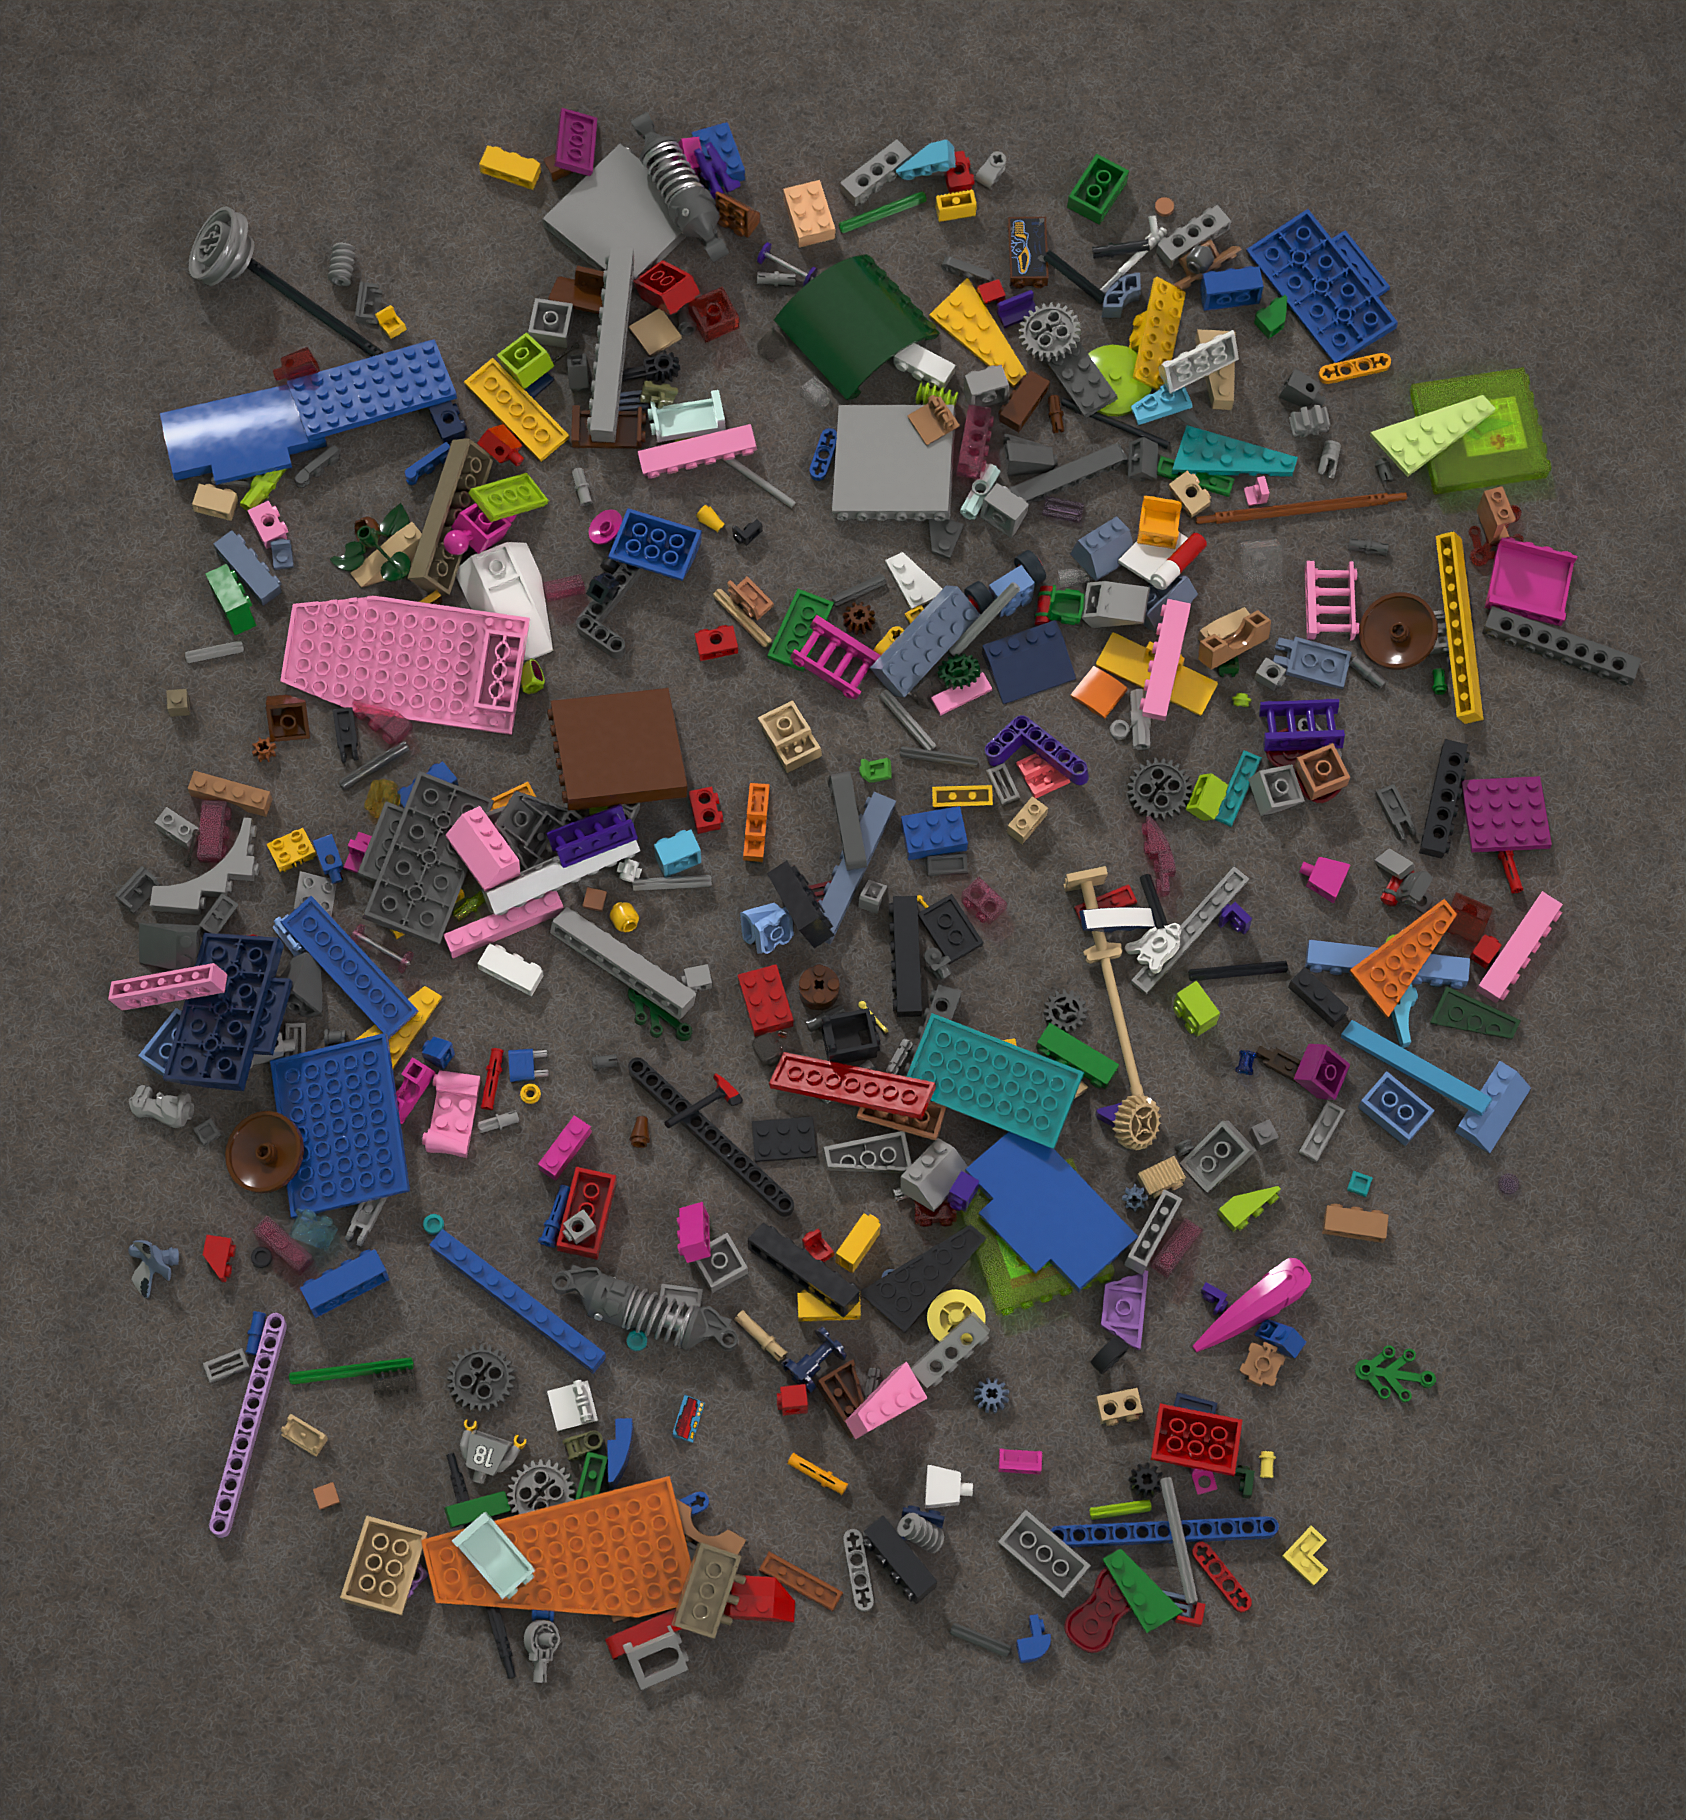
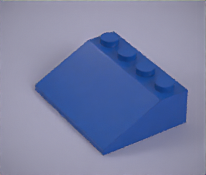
M627 508L608 558L683 581L697 555L701 544L702 531Z

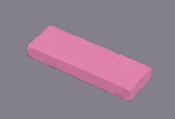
M980 673V677L976 678V683L970 682V687L964 685L963 689L957 687L955 690L951 687L931 697V701L939 715L941 716L992 691V687L984 673Z

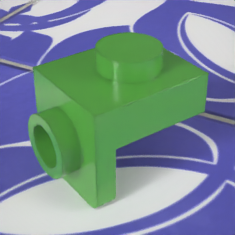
M884 758L869 762L866 759H861V766L859 767L861 777L869 783L892 779L891 760Z

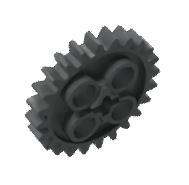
M1154 758L1153 764L1146 760V767L1139 764L1140 771L1134 769L1135 776H1130L1132 783H1128V789H1131L1128 791V796L1132 797L1130 798V804L1136 803L1134 810L1140 809V816L1147 813V819L1154 816L1155 821L1158 820V817L1165 821L1167 815L1173 819L1174 812L1180 815L1179 808L1185 810L1186 805L1184 803L1190 801V798L1187 796L1192 795V791L1188 790L1192 788V783H1187L1190 780V776H1184L1186 770L1182 769L1179 771L1180 764L1178 763L1173 766V760L1166 764L1165 758L1162 759L1161 763H1158V760ZM1161 774L1163 777L1161 779H1154L1153 775ZM1176 785L1179 789L1172 791L1169 789V786ZM1163 786V791L1159 790L1156 794V788L1160 789ZM1148 788L1151 792L1149 794H1142L1141 790ZM1165 800L1167 804L1160 806L1157 804V801Z
M483 1344L480 1345L479 1350H476L475 1346L472 1345L471 1352L465 1348L464 1356L459 1353L457 1354L459 1361H451L455 1368H448V1371L453 1374L447 1376V1380L452 1382L447 1385L448 1389H454L450 1393L451 1396L455 1397L458 1395L455 1400L458 1404L463 1401L462 1407L464 1409L470 1405L471 1412L474 1411L475 1407H478L479 1413H482L483 1407H486L487 1411L490 1412L491 1405L498 1409L497 1402L500 1401L504 1404L503 1396L510 1397L511 1395L507 1390L514 1389V1385L509 1383L515 1381V1377L510 1375L514 1373V1368H508L512 1364L511 1361L504 1362L507 1357L504 1353L499 1356L500 1350L498 1348L492 1352L491 1345H489L487 1350H484ZM476 1360L483 1362V1366L479 1369L472 1367L473 1362ZM488 1363H492V1365L485 1372ZM494 1370L501 1372V1376L497 1379L490 1377L491 1372ZM485 1372V1381L481 1380L478 1383L477 1376L481 1377ZM465 1378L472 1379V1383L468 1387L461 1385L462 1380ZM478 1383L475 1393L470 1394V1392L475 1388V1386ZM483 1388L490 1390L489 1395L486 1397L479 1395L480 1390Z

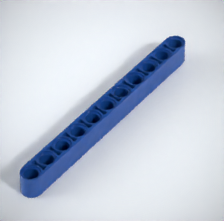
M1273 1517L1181 1520L1182 1527H1186L1189 1530V1535L1184 1536L1185 1542L1269 1539L1276 1534L1279 1528L1277 1520ZM1169 1521L1055 1526L1050 1530L1052 1533H1060L1063 1536L1062 1541L1070 1548L1173 1543ZM1263 1524H1271L1273 1532H1266L1263 1529ZM1242 1525H1250L1252 1533L1243 1532ZM1207 1526L1210 1529V1534H1201L1200 1527ZM1221 1526H1229L1231 1533L1228 1535L1222 1533ZM1165 1528L1168 1531V1536H1159L1157 1530ZM1144 1529L1147 1532V1537H1138L1136 1531ZM1123 1530L1126 1533V1538H1117L1115 1531ZM1102 1531L1105 1534V1539H1096L1094 1532ZM1081 1532L1084 1535V1539L1082 1541L1075 1540L1073 1533Z

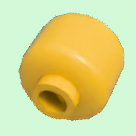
M619 902L613 906L610 912V919L618 931L630 932L637 927L639 915L631 903Z

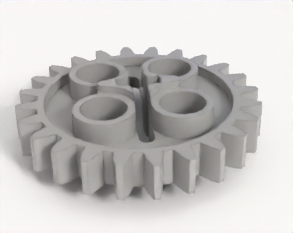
M1052 302L1049 307H1046L1043 303L1042 309L1035 306L1036 312L1029 310L1030 317L1024 316L1025 322H1020L1022 329H1019L1020 342H1022V347L1026 349L1027 354L1032 353L1033 358L1039 355L1040 361L1047 357V361L1050 362L1051 357L1058 361L1059 355L1065 358V352L1071 354V347L1077 348L1076 342H1080L1079 335H1081V329L1079 328H1081V325L1078 322V316H1074L1073 310L1068 311L1067 306L1061 309L1060 303L1053 307Z
M542 1459L539 1460L538 1465L532 1460L530 1468L524 1464L525 1471L517 1470L519 1477H511L515 1484L508 1485L513 1490V1492L507 1494L508 1497L513 1498V1500L508 1502L510 1506H515L512 1509L513 1514L535 1511L541 1504H546L547 1507L570 1502L574 1500L571 1496L576 1494V1491L570 1490V1488L575 1486V1483L568 1482L572 1476L570 1474L565 1475L567 1471L565 1468L559 1470V1463L552 1467L551 1460H548L546 1465H544ZM545 1474L546 1481L538 1484V1476ZM561 1489V1495L558 1498H552L553 1490ZM525 1490H531V1497L526 1500L522 1499V1493ZM538 1491H543L545 1496L543 1498L539 1496Z

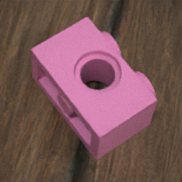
M267 501L247 510L266 549L271 547L270 542L277 539L287 540L286 533L288 529L284 522L280 523L278 519L280 514L276 506L272 507L270 502ZM269 522L274 523L270 527L265 526Z

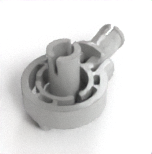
M546 1620L533 1621L527 1627L524 1634V1644L529 1652V1660L534 1662L533 1682L539 1683L547 1682V1663L553 1660V1653L560 1643L557 1627L554 1623Z

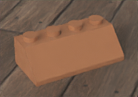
M930 1101L922 1119L860 1107L857 1118L936 1140L944 1120L946 1107Z

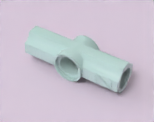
M985 464L979 477L973 483L972 489L960 509V513L965 518L975 520L984 498L991 491L1000 474V470L995 465ZM977 490H982L984 493H978Z

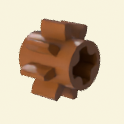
M259 737V741L252 744L253 748L256 749L252 751L253 757L258 756L259 762L263 759L270 762L269 758L276 756L274 751L277 748L276 744H270L269 737L266 740Z

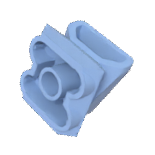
M770 903L740 913L742 938L748 944L756 943L757 954L763 952L768 954L775 949L776 945L779 943L781 945L787 944L792 936H794L793 920L786 907L781 908L776 903Z

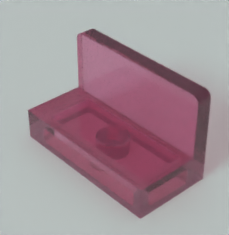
M581 574L543 582L547 602L585 594V586Z

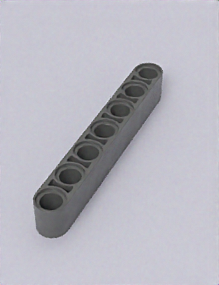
M1116 443L1008 489L1017 497L1025 499L1030 505L1031 502H1038L1048 498L1047 496L1054 493L1055 495L1065 491V488L1069 486H1077L1086 479L1096 478L1100 476V473L1115 470L1119 465H1126L1129 460L1121 445Z

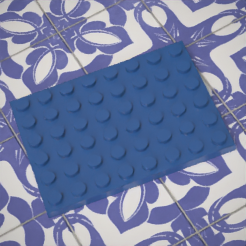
M386 1033L270 1061L277 1113L286 1116L296 1124L301 1132L304 1143V1155L301 1166L294 1178L287 1184L292 1218H299L410 1192L390 1046Z

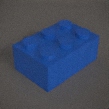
M728 122L692 132V137H699L701 150L706 156V160H709L711 157L708 155L705 145L711 142L722 160L727 163L726 172L729 177L739 182L745 180V169ZM715 173L720 187L724 186L719 175ZM707 180L706 183H707V186H708V188H709V190H710V184H709V182H708V180Z
M1247 266L1236 270L1230 268L1225 271H1209L1203 274L1200 286L1203 311L1260 304L1264 287L1260 267Z
M960 806L901 816V828L908 861L926 858V856L967 851L968 842Z

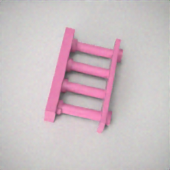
M1315 561L1306 562L1307 640H1315L1316 634L1320 632H1350V640H1354L1355 635L1359 634V623L1356 622L1354 580H1357V569H1354V561L1349 562L1347 570H1318V568H1315ZM1318 578H1348V588H1319V586H1315V580H1318ZM1318 596H1348L1349 606H1319V604H1316V598ZM1319 614H1349V624H1320V622H1317L1316 616H1319Z

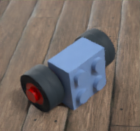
M1026 550L1014 558L1016 568L991 583L989 589L980 581H976L964 589L965 596L980 614L1012 582L1019 586L1020 591L998 613L1000 618L1004 615H1012L1018 606H1026L1032 601L1034 587L1046 579V572L1042 562L1032 551Z

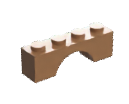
M1257 610L1244 617L1239 628L1230 637L1222 640L1216 634H1213L1203 639L1199 645L1198 660L1212 670L1269 639L1271 620Z
M197 771L193 772L188 786V791L192 797L210 802L212 800L229 802L241 807L246 812L267 817L273 800L270 791Z
M676 1499L686 1540L692 1542L694 1539L699 1543L739 1554L746 1539L729 1529L717 1536H707L700 1533L693 1525L691 1519L692 1508Z

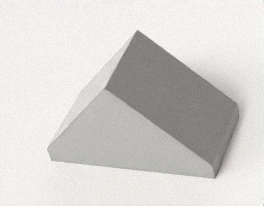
M868 880L860 894L858 908L878 914L887 885Z

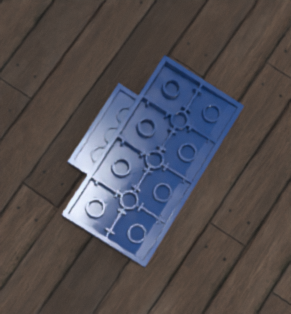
M1309 209L1246 249L1248 255L1260 267V270L1281 297L1287 296L1288 306L1333 363H1339L1348 359L1397 328L1398 322L1378 298L1390 290L1389 284L1346 230L1331 238Z
M288 385L160 413L175 481L212 472L216 485L253 477L272 471L292 468L289 455L327 446L325 437L308 441Z
M1008 1132L965 1169V1173L979 1180L978 1188L991 1201L978 1215L1035 1274L1050 1262L1077 1292L1082 1290L1138 1239V1235L1052 1148Z

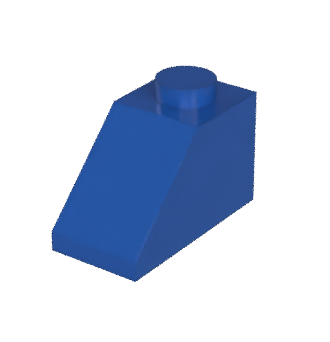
M434 1036L430 1041L427 1040L422 1047L423 1058L441 1070L446 1068L455 1055L451 1042Z

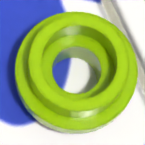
M1237 693L1236 696L1232 697L1234 706L1249 707V703L1252 701L1251 698H1248V694Z

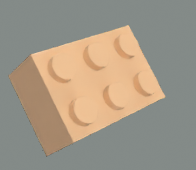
M820 180L783 189V200L799 248L835 239V226Z

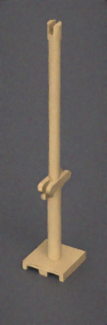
M1106 866L1066 874L1067 878H1065V884H1063L1065 892L1082 889L1086 909H1098L1093 886L1105 883L1108 874ZM1092 931L1095 945L1083 951L1084 956L1087 955V963H1101L1131 1086L1132 1096L1137 1094L1144 1096L1110 959L1121 956L1122 946L1121 943L1107 942L1104 932Z

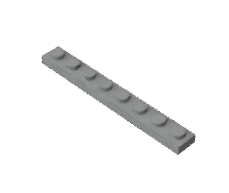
M1233 867L1180 926L1182 932L1177 953L1163 964L1159 973H1152L1149 965L1146 964L1131 980V984L1147 995L1220 914V911L1248 883L1249 878Z

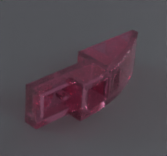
M1146 816L1145 823H1142L1141 826L1142 835H1146L1147 841L1143 843L1144 854H1148V860L1156 859L1153 861L1154 872H1158V879H1155L1156 891H1160V897L1169 896L1170 892L1169 877H1174L1176 873L1175 862L1164 833L1151 816Z

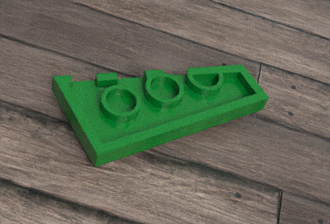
M1121 1548L1102 1559L1145 1634L1183 1613Z

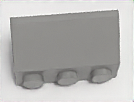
M937 1138L901 1175V1192L930 1210L935 1211L948 1197L949 1190L961 1170L965 1172L968 1166L953 1146Z

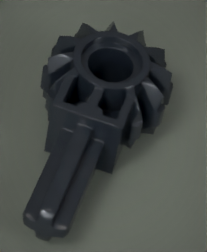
M665 350L663 354L656 352V357L651 356L650 358L643 359V366L624 369L622 382L646 376L647 381L655 380L657 382L661 378L664 384L665 379L668 378L672 382V376L678 377V371L681 369L678 364L679 359L674 357L673 352L668 355ZM662 365H667V366H668L667 368H664V369L660 368Z

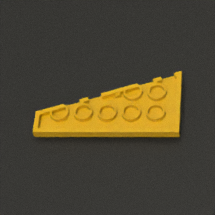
M968 278L929 314V318L988 367L1002 365L1008 384L1013 388L1019 383L1023 375L1027 376V372Z
M426 986L408 998L419 1012L388 1039L393 1069L442 999L441 995ZM374 1025L355 1040L383 1034V1032Z

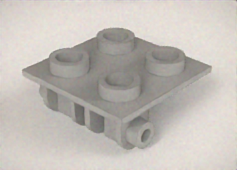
M300 871L294 910L312 896L332 917L336 884H332L329 878Z

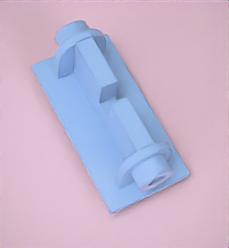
M287 914L282 919L281 917L276 918L273 929L294 956L300 955L306 949L281 923L289 915Z

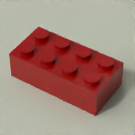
M576 1167L556 1244L557 1251L598 1260L617 1184L616 1175ZM584 1209L595 1224L596 1231L578 1244H575L573 1240L569 1242L562 1232L565 1230L563 1223ZM577 1224L572 1228V1230L575 1232H581L584 1227L580 1224Z

